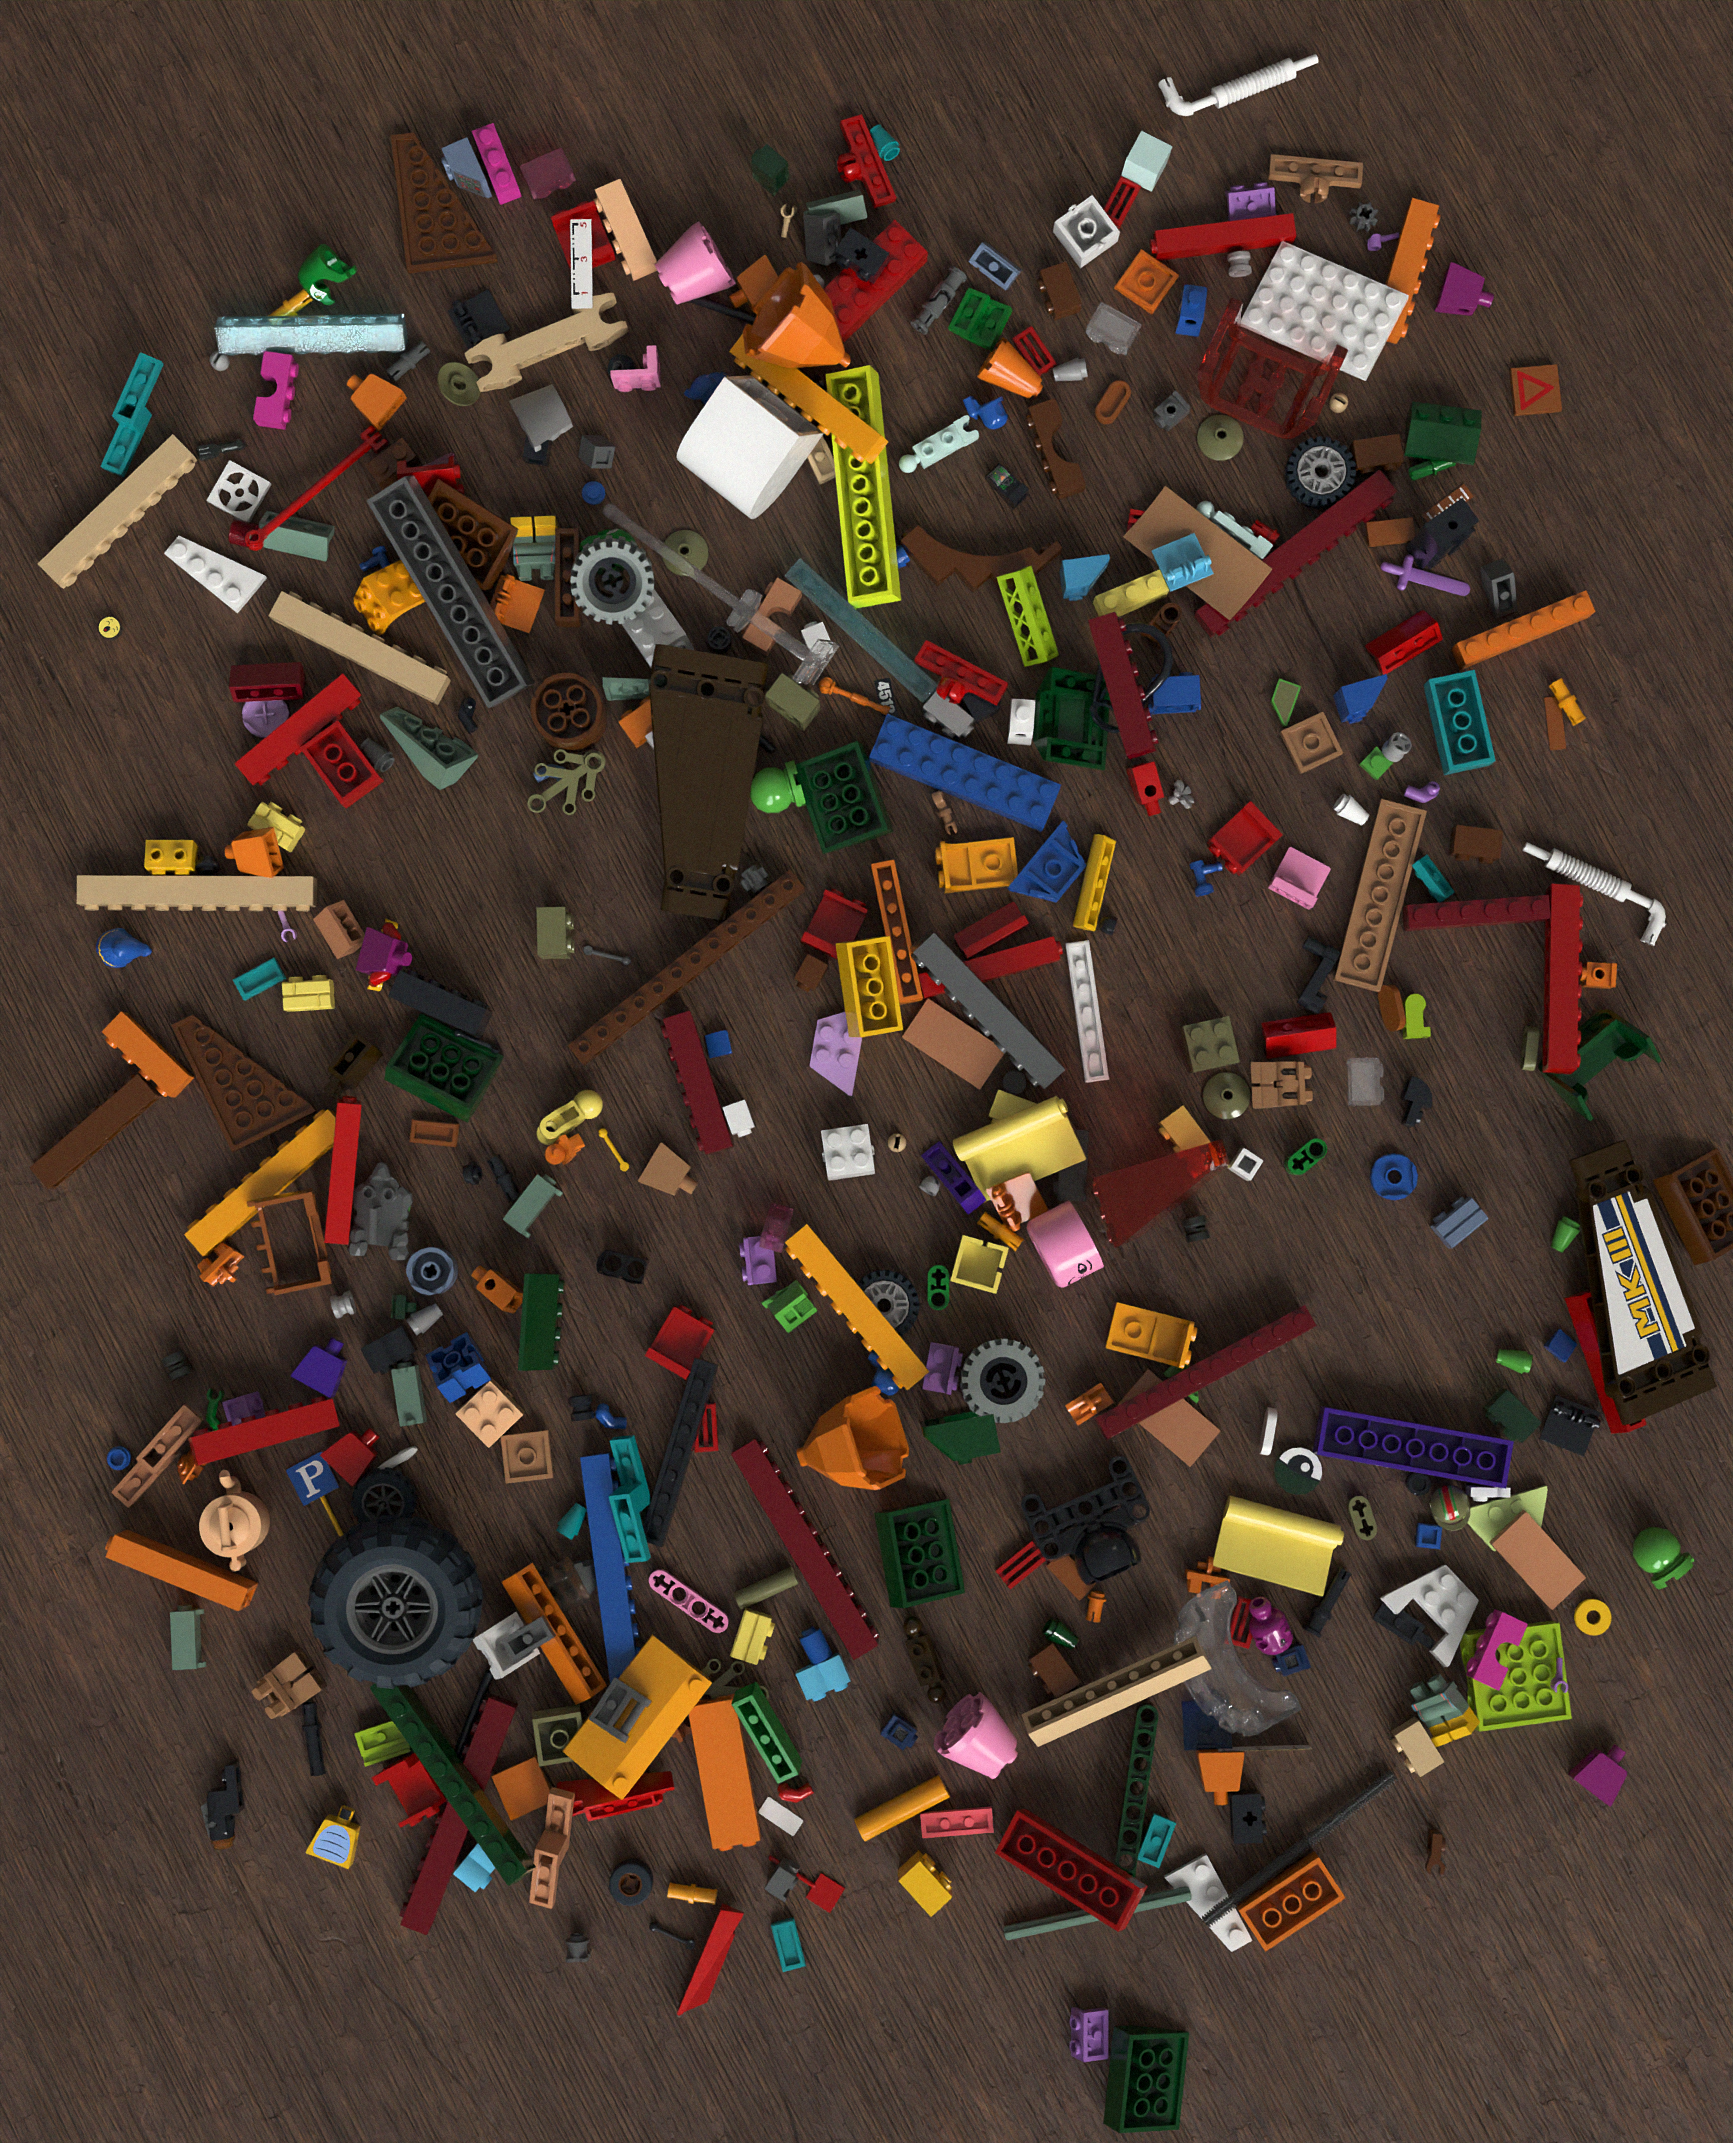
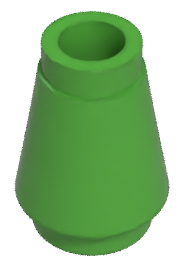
M1563 1216L1561 1221L1558 1220L1551 1247L1563 1253L1580 1232L1578 1229L1581 1224Z
M1499 1349L1496 1363L1521 1374L1523 1372L1529 1373L1533 1355L1528 1354V1351Z

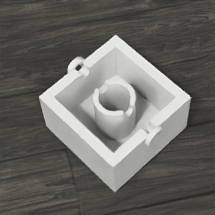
M1093 195L1078 206L1076 204L1068 209V213L1055 221L1053 233L1079 268H1082L1118 242L1120 231Z
M868 1124L821 1131L824 1148L822 1156L823 1162H826L828 1181L875 1174L873 1155L875 1153L870 1141Z

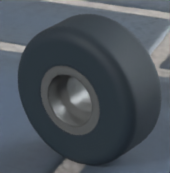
M624 354L614 355L608 364L609 377L611 378L610 371L619 370L621 365L622 370L635 369L632 358Z

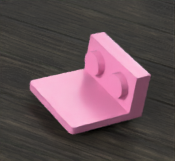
M656 345L647 346V354H643V367L645 369L610 371L615 389L621 392L632 391V388L653 391L657 387H661L660 358Z
M1290 847L1273 876L1268 889L1310 910L1314 907L1318 899L1316 896L1331 869Z

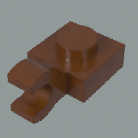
M1428 1829L1426 1850L1428 1857L1425 1863V1870L1431 1874V1867L1437 1864L1439 1866L1438 1873L1443 1875L1445 1866L1440 1859L1441 1852L1445 1851L1446 1841L1438 1829Z

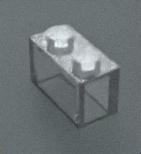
M1101 302L1087 325L1086 334H1088L1091 340L1108 345L1109 349L1114 353L1126 355L1140 332L1142 324Z
M1379 1058L1347 1059L1348 1106H1378L1380 1101L1384 1100V1088L1380 1087V1077H1383L1384 1069L1383 1063H1380Z

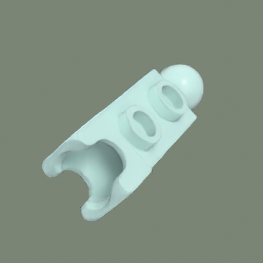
M965 415L954 421L950 426L914 445L912 450L915 455L907 454L902 456L899 460V467L903 472L910 473L916 469L917 464L920 462L923 469L963 446L965 447L979 438V432L977 430L971 432L964 430L968 426L970 418L968 415Z
M1202 501L1197 505V511L1212 520L1215 525L1260 560H1263L1269 553L1273 545L1261 535L1258 538L1253 536V531L1246 526L1241 527L1238 525L1232 515L1227 512H1215L1213 504L1209 501Z

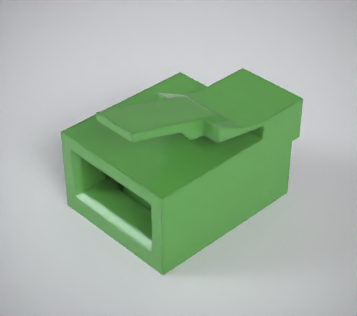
M797 1279L786 1288L775 1292L776 1295L761 1302L765 1308L770 1309L788 1333L817 1311L806 1296L808 1295Z

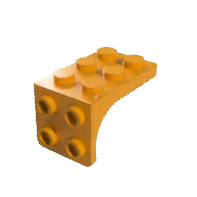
M402 560L364 577L354 596L356 609L362 612L370 629L375 631L378 636L383 635L387 627L401 614L426 602Z
M1014 837L959 844H947L945 841H940L939 847L935 851L936 864H941L942 870L938 871L939 888H944V894L1009 886L1018 876Z
M1116 1302L1105 1348L1183 1369L1184 1365H1188L1190 1362L1192 1351L1188 1349L1190 1341H1195L1197 1327H1194L1195 1322Z

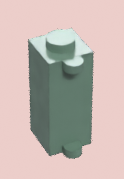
M860 190L806 203L807 210L803 211L804 215L809 213L817 216L830 212L840 213V225L867 218L864 199Z
M537 1174L503 1220L519 1233L529 1238L531 1234L527 1229L555 1194L561 1197L563 1192L554 1186L556 1181L549 1175L541 1176Z
M411 1362L397 1364V1369L391 1370L399 1425L401 1427L424 1423L427 1421L419 1365L412 1366Z
M182 1604L170 1612L172 1670L206 1667V1661H202L200 1614H204V1608H192V1604Z

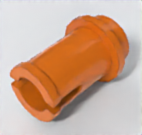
M1092 1590L1091 1594L1088 1595L1089 1604L1085 1619L1088 1621L1093 1619V1622H1100L1103 1602H1106L1105 1593Z

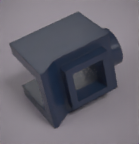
M1300 1641L1291 1644L1287 1650L1274 1655L1275 1658L1271 1659L1276 1673L1280 1671L1283 1677L1311 1668L1305 1648Z
M895 1711L891 1713V1718L886 1726H882L880 1729L881 1736L902 1750L906 1746L911 1748L918 1738L915 1734L917 1727Z

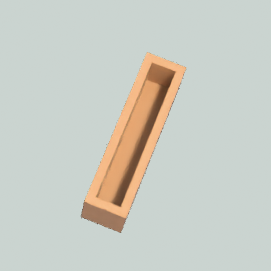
M621 179L595 189L597 198L593 200L598 212L603 211L606 219L603 220L607 233H613L615 240L612 241L616 253H621L624 258L621 264L626 275L631 274L633 281L656 272L657 269L654 264L657 263V260Z

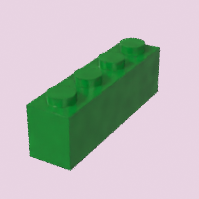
M754 1682L737 1690L731 1705L776 1782L780 1783L799 1775L802 1759L758 1683Z

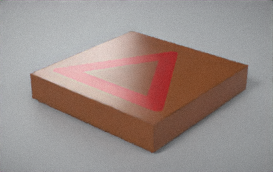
M1557 364L1511 368L1509 370L1514 416L1561 412L1562 404Z

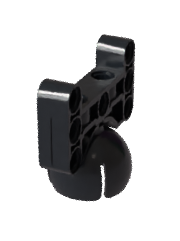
M1115 1456L1109 1462V1472L1113 1483L1046 1511L1041 1498L1036 1494L1026 1495L1021 1502L1023 1513L1043 1558L1048 1562H1056L1074 1553L1077 1574L1087 1586L1129 1570L1131 1566L1138 1565L1142 1561L1138 1544L1126 1531L1145 1523L1149 1519L1150 1508L1129 1461L1123 1456ZM1118 1462L1125 1464V1472L1121 1474L1114 1472V1464ZM1132 1484L1135 1486L1136 1492L1128 1496L1123 1493L1122 1489L1125 1485ZM1030 1500H1035L1039 1503V1508L1034 1512H1029L1026 1509V1504ZM1083 1503L1090 1504L1092 1506L1091 1513L1088 1515L1081 1514L1079 1512L1080 1505ZM1119 1506L1121 1507V1508H1119V1509H1117V1510H1115V1511H1112V1512H1110V1513L1104 1515V1513L1107 1512V1511H1110V1510H1112V1509H1114V1508H1117V1507H1119ZM1136 1506H1142L1146 1510V1514L1141 1518H1137L1133 1515L1132 1510ZM1040 1522H1045L1049 1526L1048 1531L1044 1534H1039L1035 1530L1036 1525ZM1077 1525V1527L1060 1534L1061 1531ZM1049 1544L1056 1545L1058 1547L1057 1554L1048 1556L1045 1553L1046 1546Z

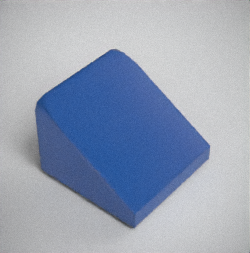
M728 1030L705 1035L709 1058L733 1054Z
M1558 1329L1544 1347L1559 1361L1565 1363L1578 1344L1561 1329Z

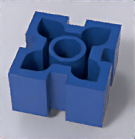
M468 1332L451 1340V1346L445 1349L441 1346L426 1354L429 1367L434 1372L432 1375L436 1386L449 1403L465 1395L467 1388L473 1386L476 1389L492 1380L486 1365L483 1363L484 1359L480 1348Z

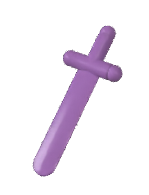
M1410 554L1405 556L1402 566L1388 562L1381 564L1382 571L1399 575L1397 584L1399 590H1404L1407 582L1412 581L1460 596H1466L1470 592V586L1465 582L1413 568L1414 558Z

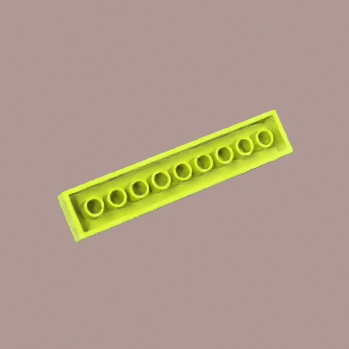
M868 365L826 374L827 393L885 438L878 373ZM831 433L848 603L856 608L901 601L886 446L872 464L868 463L865 459L861 463L851 455L853 450L847 446L843 449L833 441L836 436Z

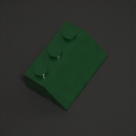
M1412 401L1406 418L1404 456L1474 465L1481 432L1482 410Z

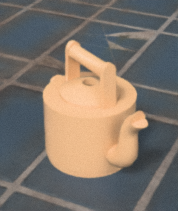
M222 1470L219 1474V1479L222 1486L226 1488L227 1494L213 1500L206 1506L200 1518L199 1531L206 1547L219 1556L231 1557L232 1561L229 1567L233 1571H238L246 1564L244 1554L256 1548L265 1539L269 1531L270 1517L265 1504L257 1496L243 1492L237 1477L230 1476L227 1470ZM229 1522L233 1525V1529L231 1531L229 1528Z

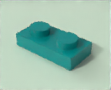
M1428 854L1412 865L1416 876L1423 880L1428 887L1430 895L1439 903L1455 892Z
M1153 1812L1139 1848L1138 1860L1157 1868L1160 1867L1176 1826V1821Z

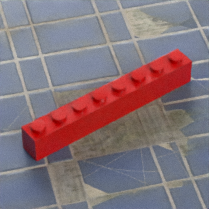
M1551 884L1546 889V895H1549L1551 918L1545 921L1542 1072L1572 1074L1579 1068L1581 1056L1577 1053V1045L1581 1041V1031L1578 1030L1581 1008L1578 1007V998L1581 997L1582 986L1578 984V976L1582 972V962L1579 961V953L1582 951L1583 942L1579 938V930L1582 929L1583 917L1579 916L1580 907L1583 904V893H1580V885Z

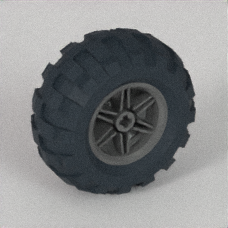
M394 1514L380 1516V1518L368 1522L363 1521L351 1527L344 1535L334 1541L315 1570L308 1597V1605L311 1611L310 1624L314 1637L319 1638L324 1648L323 1653L334 1665L338 1663L348 1672V1676L359 1682L367 1680L377 1683L379 1688L395 1689L399 1685L414 1687L428 1683V1680L438 1674L443 1675L452 1668L462 1654L467 1651L475 1637L481 1618L483 1600L482 1582L477 1575V1566L468 1551L465 1552L460 1546L458 1538L447 1529L441 1530L430 1524V1520L416 1516L404 1518ZM398 1575L400 1581H392L391 1576ZM375 1586L378 1593L372 1594L370 1588ZM414 1586H418L421 1589L420 1594H415ZM396 1601V1605H399L398 1608H393V1604L390 1605L391 1602ZM421 1612L420 1618H415L412 1613ZM370 1613H379V1616L372 1618ZM395 1621V1623L399 1627L398 1630L392 1629V1622Z

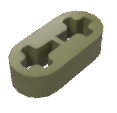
M1526 1025L1524 1028L1520 1055L1521 1070L1534 1071L1536 1067L1539 1027Z
M1353 1495L1347 1501V1510L1354 1532L1363 1540H1371L1377 1534V1525L1370 1503L1363 1496ZM1356 1500L1364 1503V1506L1361 1507L1363 1514L1361 1516L1356 1509H1352V1506L1356 1505ZM1362 1519L1365 1520L1366 1525L1372 1528L1368 1530V1535L1360 1532V1529L1363 1528Z

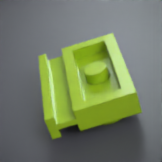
M392 1720L354 1733L365 1767L411 1752L412 1750Z

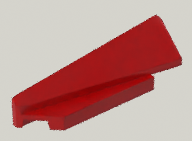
M671 1771L642 1774L623 1800L595 1779L557 1783L558 1789L575 1793L572 1817L585 1812L588 1822L657 1806L663 1801V1794L666 1791H673L675 1789Z
M723 1903L721 1904L677 2010V2015L680 2016L690 2009L707 2003L735 1936L734 1930L742 1919L744 1912Z

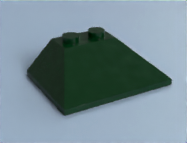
M1056 667L1049 668L1035 697L1033 742L1043 761L1101 771L1105 770L1108 732L1094 722L1089 711L1093 703L1096 675ZM1104 676L1101 683L1098 698L1100 697V694L1106 686ZM1107 692L1104 699L1110 701V696ZM1100 706L1097 709V713L1108 724L1109 708Z

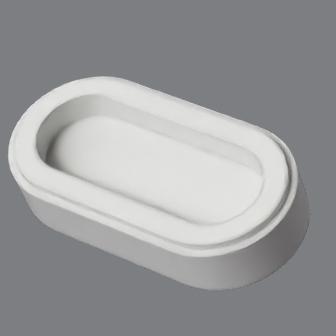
M1267 1407L1259 1444V1454L1269 1455L1271 1453L1278 1415L1276 1408Z

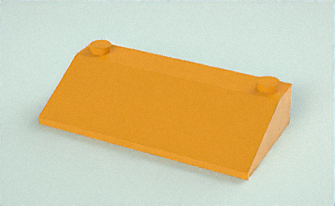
M653 1634L618 1678L652 1700L650 1705L644 1708L632 1727L626 1743L593 1723L588 1717L562 1750L582 1769L621 1800L624 1799L712 1684L706 1674ZM633 1698L630 1700L615 1724L617 1729H621L638 1701Z

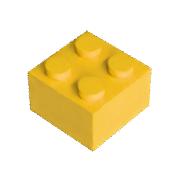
M918 1850L898 1869V1881L932 1917L952 1898V1886L950 1884L952 1881L943 1871L939 1873L934 1867L935 1862L927 1853L923 1855Z

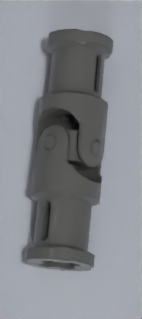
M955 266L949 267L947 276L943 281L938 282L928 301L922 304V310L916 318L911 319L910 323L917 331L924 335L929 332V326L935 319L940 317L943 309L946 308L956 295L955 291L960 284L967 280L964 272Z

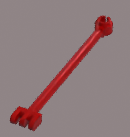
M372 425L360 434L361 439L364 441L360 446L264 527L247 532L245 536L246 545L253 551L263 548L265 539L270 533L370 449L378 454L389 442L383 439L377 444L382 435L377 432L371 437L376 429ZM254 535L259 537L257 541H250V538Z

